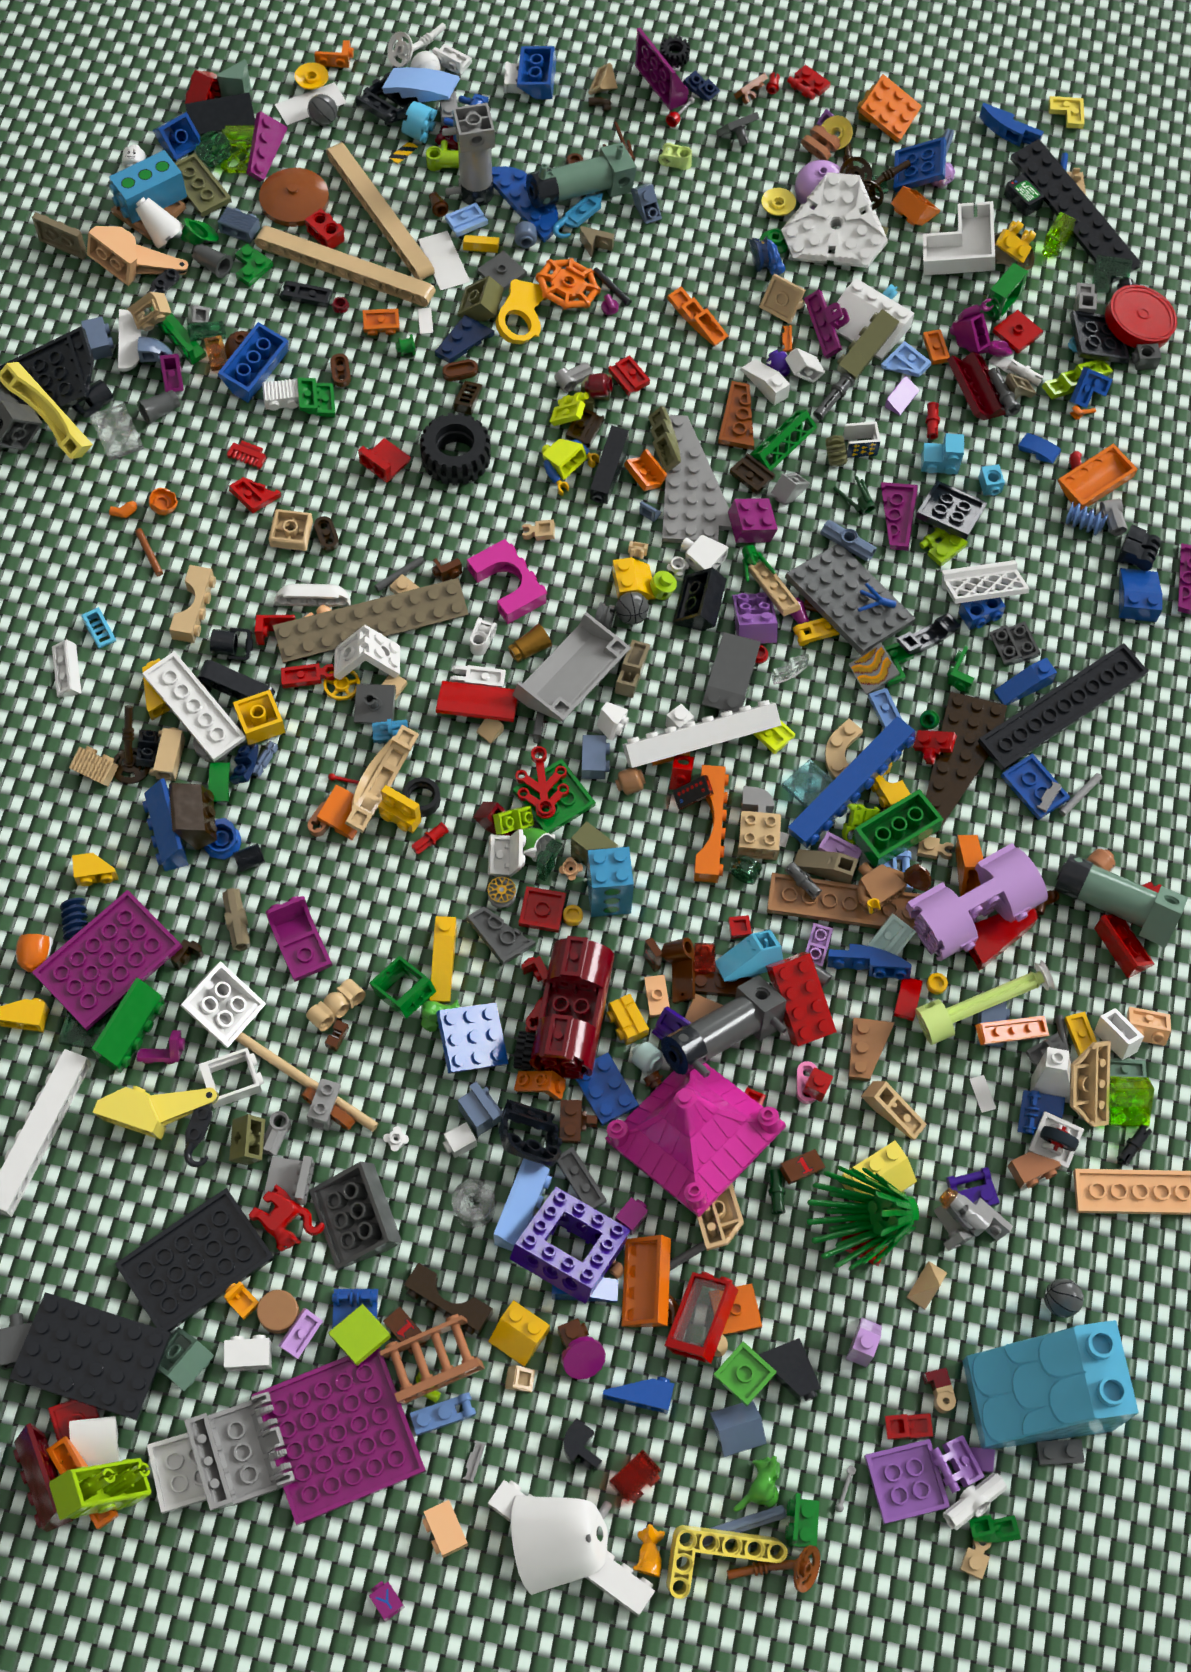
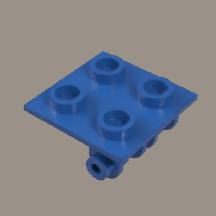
M1023 1090L1017 1132L1034 1135L1044 1111L1063 1119L1065 1097L1043 1094L1035 1090Z
M334 1289L332 1295V1329L362 1304L377 1319L378 1289Z

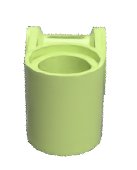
M665 143L663 145V152L658 158L661 165L681 170H688L692 166V150L689 147L672 143Z

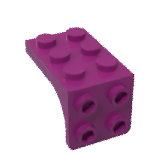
M294 896L288 902L275 904L265 912L272 933L294 982L333 966L312 920L304 896Z

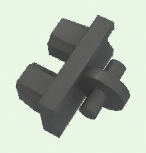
M1058 1033L1026 1051L1034 1067H1037L1047 1047L1069 1051V1048L1062 1042Z

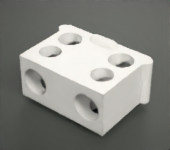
M508 61L505 63L503 92L505 94H523L524 91L517 87L519 64L509 63Z

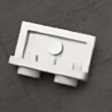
M446 44L440 49L436 47L432 49L433 53L438 57L440 65L460 76L472 64L471 57Z

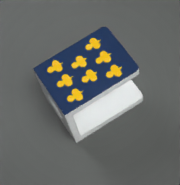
M877 421L845 424L844 440L872 439L849 441L846 450L847 458L878 455L881 441Z

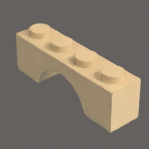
M189 565L185 584L187 591L192 593L195 599L188 609L174 613L169 631L173 640L195 643L196 637H199L201 633L200 624L206 617L205 608L211 601L210 592L215 587L216 577H214L211 568Z

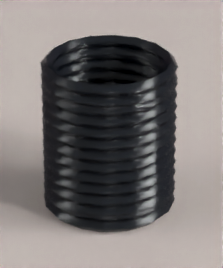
M257 843L248 848L233 852L240 872L263 863L265 864L263 854Z

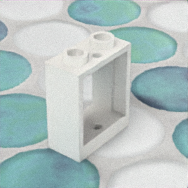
M248 1047L199 1064L206 1088H213L217 1092L212 1073L247 1061L254 1084L219 1096L218 1101L212 1105L214 1109L263 1092L261 1085L264 1084L261 1072L256 1073L254 1066L258 1065L255 1054L249 1053Z

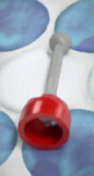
M690 97L688 102L678 112L669 113L666 116L667 124L671 127H676L681 119L680 114L690 104H693L695 99Z

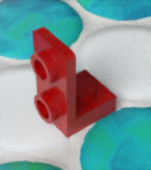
M256 615V644L264 645L265 637L269 636V631H274L273 625L295 620V615Z

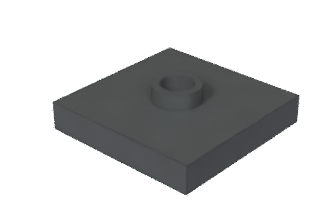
M504 250L477 269V273L482 278L490 276L504 288L503 292L509 288L512 280H521L527 276V271Z

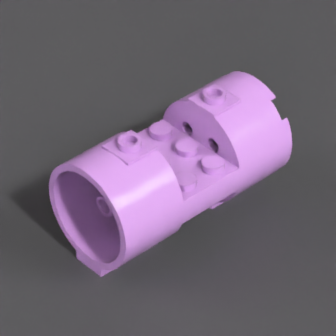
M1013 843L977 863L975 869L978 872L981 885L968 893L958 897L954 891L946 887L942 882L908 901L905 908L909 912V917L915 919V926L913 927L925 948L931 955L935 953L938 961H942L962 950L967 952L976 946L975 943L979 937L974 922L977 921L976 918L983 915L985 917L994 911L993 908H995L1010 923L1014 920L1019 922L1028 916L1027 913L1031 909L1047 901V889L1038 869L1026 853L1016 848Z

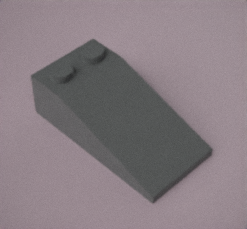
M723 632L704 695L703 707L721 712L732 710V713L744 706L761 644L760 641Z

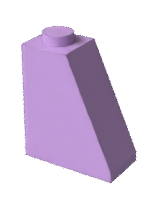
M861 1317L846 1359L867 1368L878 1347L882 1326Z

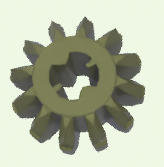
M833 435L826 438L829 464L836 467L846 464L848 460L844 437L842 435Z

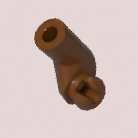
M1047 891V901L1035 907L1037 915H1044L1046 906L1059 899L1057 891Z
M670 1294L668 1325L672 1326L679 1309V1304Z

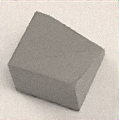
M190 305L188 307L187 324L208 326L210 308Z

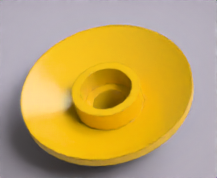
M318 63L303 64L295 72L296 83L300 87L309 90L324 86L329 77L327 69Z

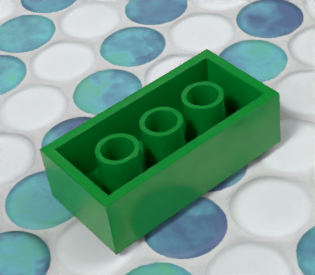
M918 789L856 827L852 839L874 868L940 830L944 819L922 791Z

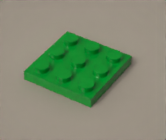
M562 758L545 768L546 782L555 773L556 767L564 766L567 770V776L564 779H560L548 792V800L557 791L559 784L564 783L569 786V794L566 797H562L555 804L556 811L551 818H540L536 814V807L527 801L519 800L524 807L531 806L534 821L540 829L550 834L596 805V802ZM563 771L557 772L560 775L564 774ZM537 774L531 777L538 782ZM521 783L513 788V793L517 798L518 790L524 787L529 790L531 795L540 800V794L525 783ZM565 788L560 789L561 792L567 791ZM522 792L520 795L526 796L527 793ZM544 808V809H542V811H543V812H548L549 809Z

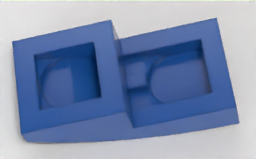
M1026 433L1018 445L1019 451L1035 454L1036 460L1053 464L1061 452V448L1030 433Z

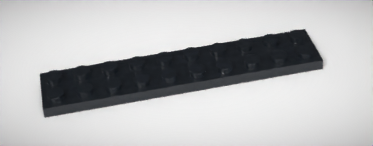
M1040 139L1011 155V161L1045 196L1044 201L1111 283L1118 281L1141 267L1142 263Z
M1123 643L979 738L978 743L1001 771H1004L1147 675L1149 671L1126 644Z

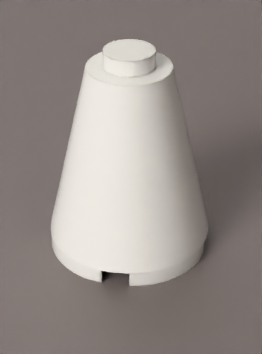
M143 197L136 203L138 207L135 210L158 249L183 228V224L150 198L145 199Z

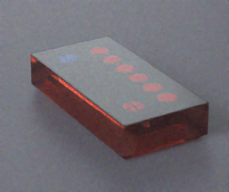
M703 775L672 791L677 807L681 810L714 794L707 775Z

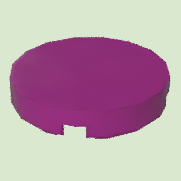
M589 1336L579 1337L568 1344L569 1347L562 1353L561 1363L570 1377L575 1379H587L597 1374L602 1369L606 1357L602 1344Z

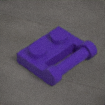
M988 1167L958 1177H946L951 1196L955 1197L956 1192L966 1196L973 1203L982 1198L991 1207L1000 1203ZM983 1179L984 1185L962 1191L957 1189V1185Z

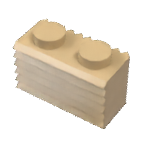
M79 746L69 768L103 785L109 786L119 765L113 763L114 758L103 754L101 757L96 754L97 750L86 746L85 749Z

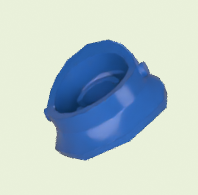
M221 818L215 820L217 841L204 848L211 858L226 860L233 856V852L240 849L241 836L231 821Z

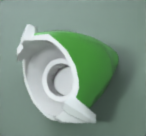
M538 828L523 829V835L526 836L523 853L531 860L537 862L548 853L551 846H554L555 834H550Z

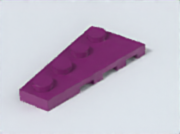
M261 111L256 114L247 175L260 182L265 180L288 129L287 126Z
M881 482L889 548L892 550L908 551L918 485Z
M1181 543L1178 611L1191 614V545Z

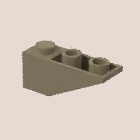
M799 849L794 862L802 871L834 882L851 884L859 859L839 852Z

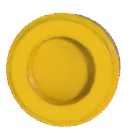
M569 905L564 909L563 921L567 925L577 926L582 922L583 911L579 906Z
M940 973L931 974L926 982L928 991L935 995L942 994L948 986L947 978Z

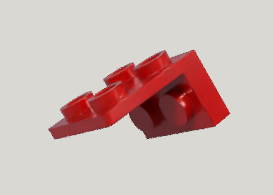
M385 438L372 450H368L364 446L358 450L360 464L386 483L411 461L409 455Z

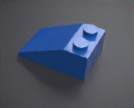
M1120 568L1119 618L1157 622L1162 612V590L1158 572Z

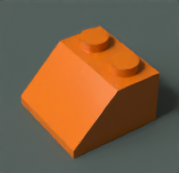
M905 186L900 189L891 202L895 207L894 211L901 216L904 214L907 217L906 221L913 226L915 224L923 226L941 211L917 190Z

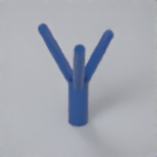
M868 583L865 586L872 594L860 590L861 594L876 600V602L858 608L859 612L877 605L891 608L896 606V601L881 597Z

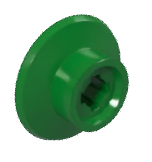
M780 229L768 230L759 239L761 241L767 236L769 240H772L777 245L779 254L788 250Z

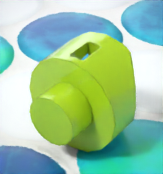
M667 571L655 573L650 581L654 597L659 600H666L675 591L677 581L671 573Z

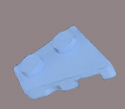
M904 341L881 364V368L920 377L931 366V361Z

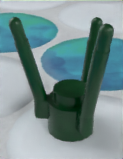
M855 476V480L862 493V496L857 500L858 504L837 487L833 488L855 508L857 513L862 511L863 514H868L876 507L864 480H859L858 476Z

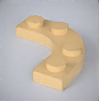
M850 718L834 731L826 745L825 765L833 780L849 765L845 757L847 748L863 734V730Z

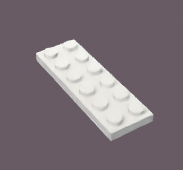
M175 651L142 673L147 682L214 762L246 740V736Z

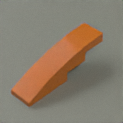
M682 286L667 296V299L678 313L714 347L728 338V334L707 308L704 310L695 297L691 299Z
M67 1436L46 1449L60 1475L71 1469L83 1466L88 1467ZM110 1510L104 1513L89 1514L96 1529H101L117 1518L119 1514L116 1510Z

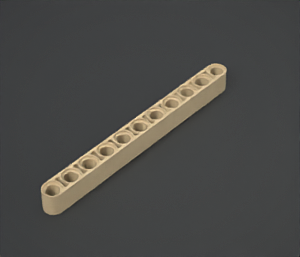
M341 142L326 149L327 156L332 165L416 279L423 280L435 274L433 265L344 143Z
M263 226L254 240L255 244L265 251L420 306H428L436 292L435 287L428 282L269 226Z

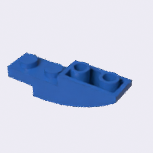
M986 103L982 104L980 119L989 129L1003 139L1019 147L1022 142L1031 144L1038 139H1042L1044 131L1014 120L1015 114Z
M849 944V950L829 949L828 967L835 969L852 968L855 970L869 969L868 976L875 978L910 979L912 964L885 950L860 944Z

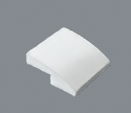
M116 1416L69 1421L70 1441L88 1466L120 1461Z

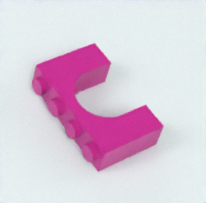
M503 539L468 558L467 570L477 583L498 572H509L520 579L521 584L517 590L497 601L498 612L506 623L509 624L546 603L547 591L542 584L540 585L537 582L534 572L528 570L525 560L522 557L519 558L516 554L517 552L513 544H509L506 539Z

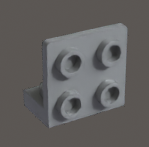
M303 1156V1161L272 1157L264 1195L268 1191L272 1192L277 1184L289 1194L293 1201L299 1205H306L315 1165L313 1158Z

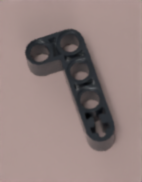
M211 660L204 661L197 677L209 693L213 688L238 700L267 690H271L273 696L275 694V690L272 687Z

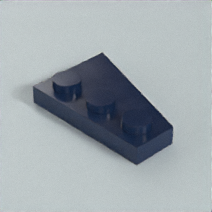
M464 315L435 350V356L448 363H452L466 354L467 350L473 346L477 347L487 337L491 338L494 336L495 332Z

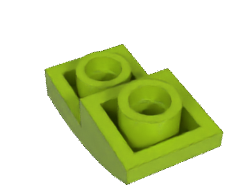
M531 806L520 807L493 815L496 835L525 829L534 825Z

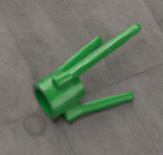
M747 545L742 549L744 557L742 562L744 564L746 582H749L748 564L756 565L758 559L763 562L772 574H776L772 566L766 561L762 553L757 551L754 545Z

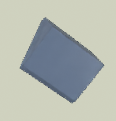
M753 1400L747 1407L743 1403H739L710 1413L723 1457L767 1444L762 1418Z

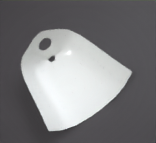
M515 1496L511 1514L512 1544L519 1576L524 1587L531 1595L588 1577L602 1568L606 1559L608 1531L595 1504L577 1498ZM598 1526H600L603 1531V1539L601 1542L598 1540L596 1534ZM590 1534L591 1542L586 1541V1535Z

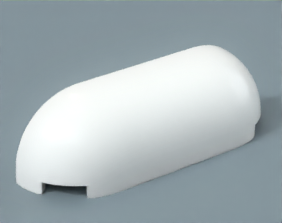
M119 309L118 371L127 372L135 368L140 360L138 338L141 337V329H137L133 315L124 309Z
M288 584L277 592L274 606L326 605L329 607H346L351 605V600L346 590L334 584Z

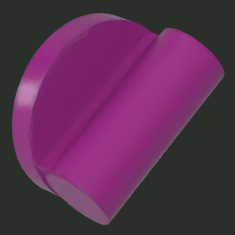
M606 294L604 296L605 300L601 304V310L607 315H613L618 312L619 304L611 298L610 294Z

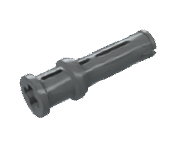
M995 368L990 369L988 375L999 394L1000 404L1005 407L1006 415H1016L1021 410V406L1016 402L1015 394L1008 389L999 368H996V370Z
M847 373L841 374L840 380L832 385L831 392L813 412L816 419L822 420L838 399L844 397L849 387L855 384V380L851 375Z

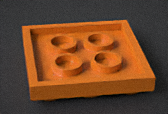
M882 74L858 111L898 143L922 105Z

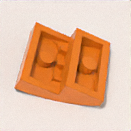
M335 785L318 813L317 820L335 828V832L353 840L358 831L346 825L345 822L352 811L354 794Z

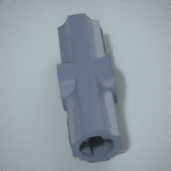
M831 520L826 521L820 532L821 535L839 544L866 562L872 559L877 547L858 537L855 530L845 529Z

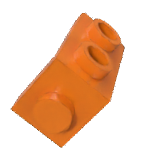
M343 40L341 53L315 51V63L321 64L324 67L349 68L350 59L354 57V49L351 48L350 40Z
M518 1071L514 1090L516 1092H544L554 1100H561L565 1091L566 1080L554 1071Z

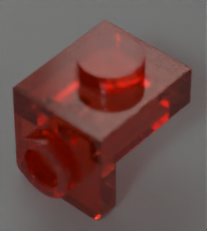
M714 943L694 944L695 972L702 974L715 972Z

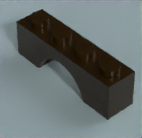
M418 1262L404 1284L407 1291L406 1294L416 1301L419 1298L426 1302L424 1305L433 1312L439 1310L444 1314L443 1317L445 1319L455 1314L462 1315L468 1321V1323L462 1326V1329L470 1335L474 1333L480 1335L493 1314V1308L475 1297L467 1302L458 1304L446 1301L438 1293L437 1274Z

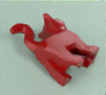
M277 1184L272 1192L268 1191L263 1197L265 1202H272L275 1205L274 1209L268 1214L254 1207L249 1213L251 1220L255 1221L258 1219L265 1230L275 1237L277 1242L276 1248L281 1252L291 1248L295 1243H301L293 1232L286 1230L289 1223L298 1215L303 1217V1228L310 1235L320 1234L325 1226L321 1222L316 1227H313L311 1224L312 1214L309 1210L293 1201L289 1194Z

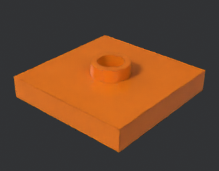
M752 1283L736 1286L738 1293L722 1335L725 1336L762 1328ZM719 1290L709 1292L714 1316L723 1295V1291Z

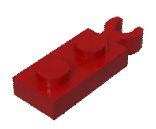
M317 663L281 668L282 687L291 688L322 684L321 679L332 681L335 679L334 673L328 674V672L334 671V666L327 664L321 668L320 664Z

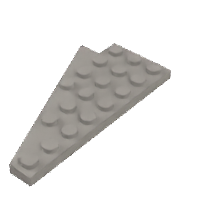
M669 415L677 438L681 463L667 473L665 480L662 542L682 543L685 538L695 542L701 535L718 542L719 530L733 531L728 515V504L688 416Z

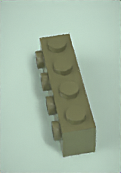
M883 309L879 313H874L870 319L871 324L868 327H863L859 333L860 338L857 341L853 340L848 347L849 352L846 355L842 354L837 361L839 364L837 371L841 374L847 373L856 381L897 328L899 321Z

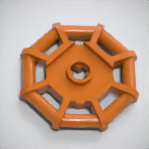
M573 258L564 260L549 259L535 277L541 288L542 297L563 307V310L568 308H589L590 303L596 295L600 294L601 290L594 277V271L574 261ZM550 270H553V271H554V272L552 273V275H551V274H547V273H548ZM546 281L550 282V288L547 287ZM585 290L590 291L587 297L583 294ZM553 293H556V294L560 295L561 297L564 298V300L561 299L560 297L554 295Z

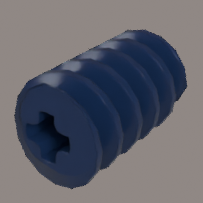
M71 898L60 905L62 911V931L64 933L63 939L65 942L70 940L88 924V921H85L88 915L84 913L87 911V907L83 906L86 904V899Z

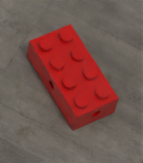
M802 952L766 965L772 987L787 1000L783 1019L793 1045L801 1046L837 1032L811 953Z

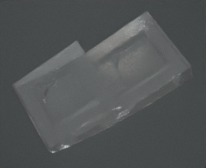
M809 655L790 658L788 666L773 669L772 680L774 685L785 682L800 674L808 665Z

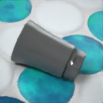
M203 244L196 245L193 249V259L209 269L218 278H224L230 272L233 264L230 255L216 251Z
M170 390L154 397L137 401V405L143 419L150 425L160 417L180 407V401L175 391Z

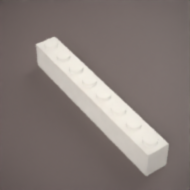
M769 700L758 702L756 707L751 708L750 705L740 707L738 712L732 713V710L720 713L721 716L714 718L712 715L702 718V722L695 723V721L683 723L684 727L676 729V726L665 728V732L660 734L657 731L647 733L646 738L639 739L638 736L627 739L628 743L622 744L628 767L634 768L782 726L776 703H769Z
M64 1049L63 1053L58 1055L53 1072L49 1073L46 1077V1085L43 1091L37 1094L36 1104L32 1111L30 1110L27 1113L26 1123L22 1130L20 1129L17 1132L15 1143L12 1149L7 1151L5 1162L2 1168H0V1213L9 1217L13 1216L92 1065L87 1057Z
M503 1480L489 1500L488 1506L511 1522L515 1496L526 1495L520 1492L522 1488L514 1481L510 1480L508 1483ZM607 1551L602 1568L585 1578L639 1617L655 1592L652 1589L653 1584L644 1577L638 1579L633 1575L634 1570L625 1563L619 1565L614 1561L615 1556Z

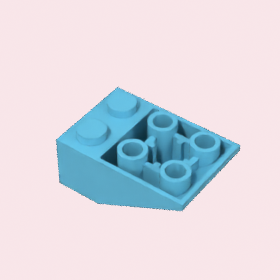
M771 930L750 934L718 958L714 964L724 982H733L743 977H755L758 974L767 972L766 965L783 960L782 947Z

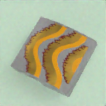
M881 642L849 663L852 672L866 695L874 692L900 674Z

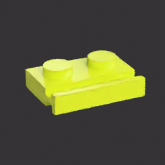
M782 721V726L753 734L774 754L787 745L791 739L795 738V733Z

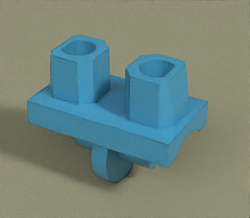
M387 719V722L372 723L373 742L378 744L388 742L397 734L401 725L408 728L407 720L391 721V719Z

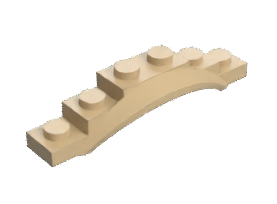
M401 725L397 734L374 757L357 785L352 799V811L345 822L346 825L361 833L364 832L378 809V805L383 800L381 790L385 785L391 787L419 736L417 732Z

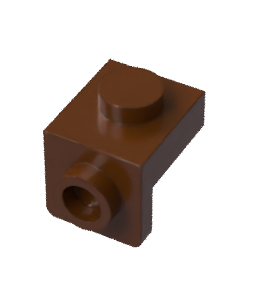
M437 558L433 559V567L431 569L436 578L439 577L441 582L455 579L462 574V563L457 558L441 566Z

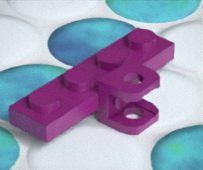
M818 289L805 297L804 300L823 355L828 359L842 351L835 328L838 330L849 322L850 318L847 310L841 308L839 303H833L827 307L823 293Z

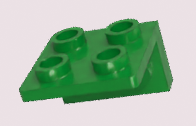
M795 1493L793 1498L787 1502L786 1516H790V1522H788L785 1528V1540H789L788 1546L806 1548L809 1545L817 1547L820 1501L800 1499L801 1493Z

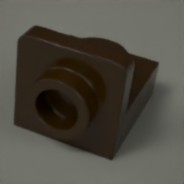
M184 939L181 943L183 947L170 960L175 968L181 970L183 965L189 963L191 954L201 959L203 958L202 947L195 941L189 942Z

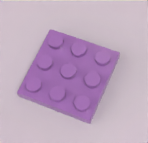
M930 1439L864 1456L883 1525L950 1507L939 1467H936L933 1461L935 1459L931 1453L933 1447Z

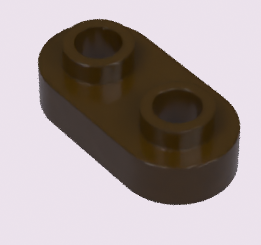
M326 516L317 518L314 522V527L322 549L325 551L337 549L339 539L332 520Z

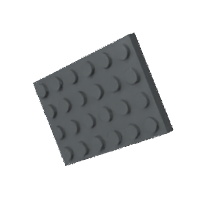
M839 544L792 569L785 575V579L860 655L910 626L916 619L847 549ZM868 583L881 597L896 601V606L891 608L877 605L859 612L858 608L876 602V600L861 594L860 590L872 594L865 586Z

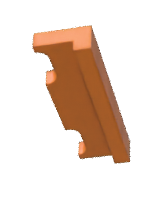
M792 325L783 326V351L791 352Z

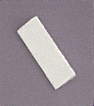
M66 639L52 646L56 692L59 698L81 694L76 644Z

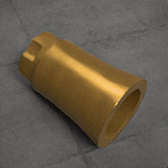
M538 623L529 632L514 641V644L508 646V650L513 659L518 663L544 649L552 647V642L544 628Z

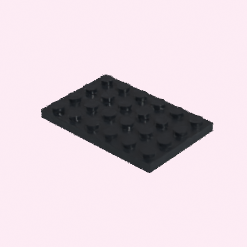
M225 1188L115 1263V1265L156 1328L170 1332L224 1295L230 1285L244 1281L275 1258L233 1196Z
M45 1292L12 1370L10 1379L138 1421L172 1334L171 1332Z

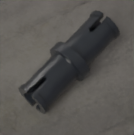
M1141 1124L1133 1137L1126 1141L1127 1145L1118 1155V1161L1123 1160L1121 1163L1129 1166L1136 1153L1141 1152L1143 1149L1142 1145L1151 1135V1129L1146 1130L1148 1127Z

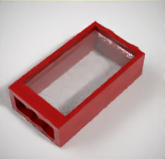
M703 1271L701 1274L692 1272L664 1346L673 1354L711 1364L738 1293V1289L732 1284L733 1281L723 1276L718 1279L710 1273Z

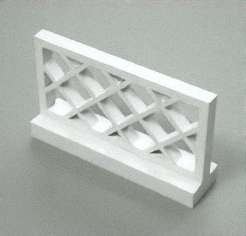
M1015 560L942 570V589L948 591L955 604L1029 593V587L1018 572V564Z

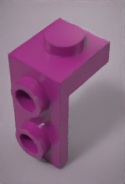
M172 1030L169 1038V1049H140L136 1057L137 1062L146 1064L154 1062L173 1064L179 1062L182 1051L185 1049V1038H181V1030Z

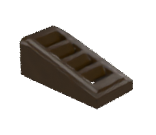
M465 380L455 400L454 411L472 415L483 387L482 384Z

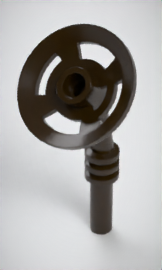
M849 142L844 147L845 156L843 157V164L839 173L843 174L846 168L845 174L860 175L863 180L864 173H866V180H871L872 169L870 164L862 157H853L851 155V144ZM853 161L860 162L863 167L853 166Z
M909 160L894 168L885 170L874 181L862 180L863 183H869L864 184L870 201L875 202L872 204V210L877 209L884 199L883 190L879 185L910 167L911 162ZM875 188L878 189L880 193V198L876 196Z
M131 705L125 706L124 727L122 728L124 750L117 753L113 761L116 764L119 757H121L118 763L119 768H117L114 777L125 784H135L147 777L151 767H145L141 772L142 766H136L137 756L133 755V752L137 753V748H132L134 728H132L133 706ZM122 773H134L135 777H124Z

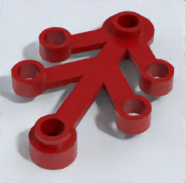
M536 746L531 751V759L536 763L538 782L528 776L524 770H518L515 778L518 783H525L538 792L540 800L531 795L529 790L524 787L518 790V799L527 801L536 807V814L540 818L549 819L555 814V804L562 797H566L569 794V786L564 783L559 784L557 791L549 800L548 792L560 779H564L567 776V770L564 766L556 767L555 773L546 782L544 762L547 759V751L544 747ZM563 771L564 774L560 775L557 772ZM524 775L525 777L520 779L518 776ZM565 788L567 791L561 792L560 789ZM522 792L527 793L526 796H521L520 794ZM547 808L549 811L543 812L542 809Z

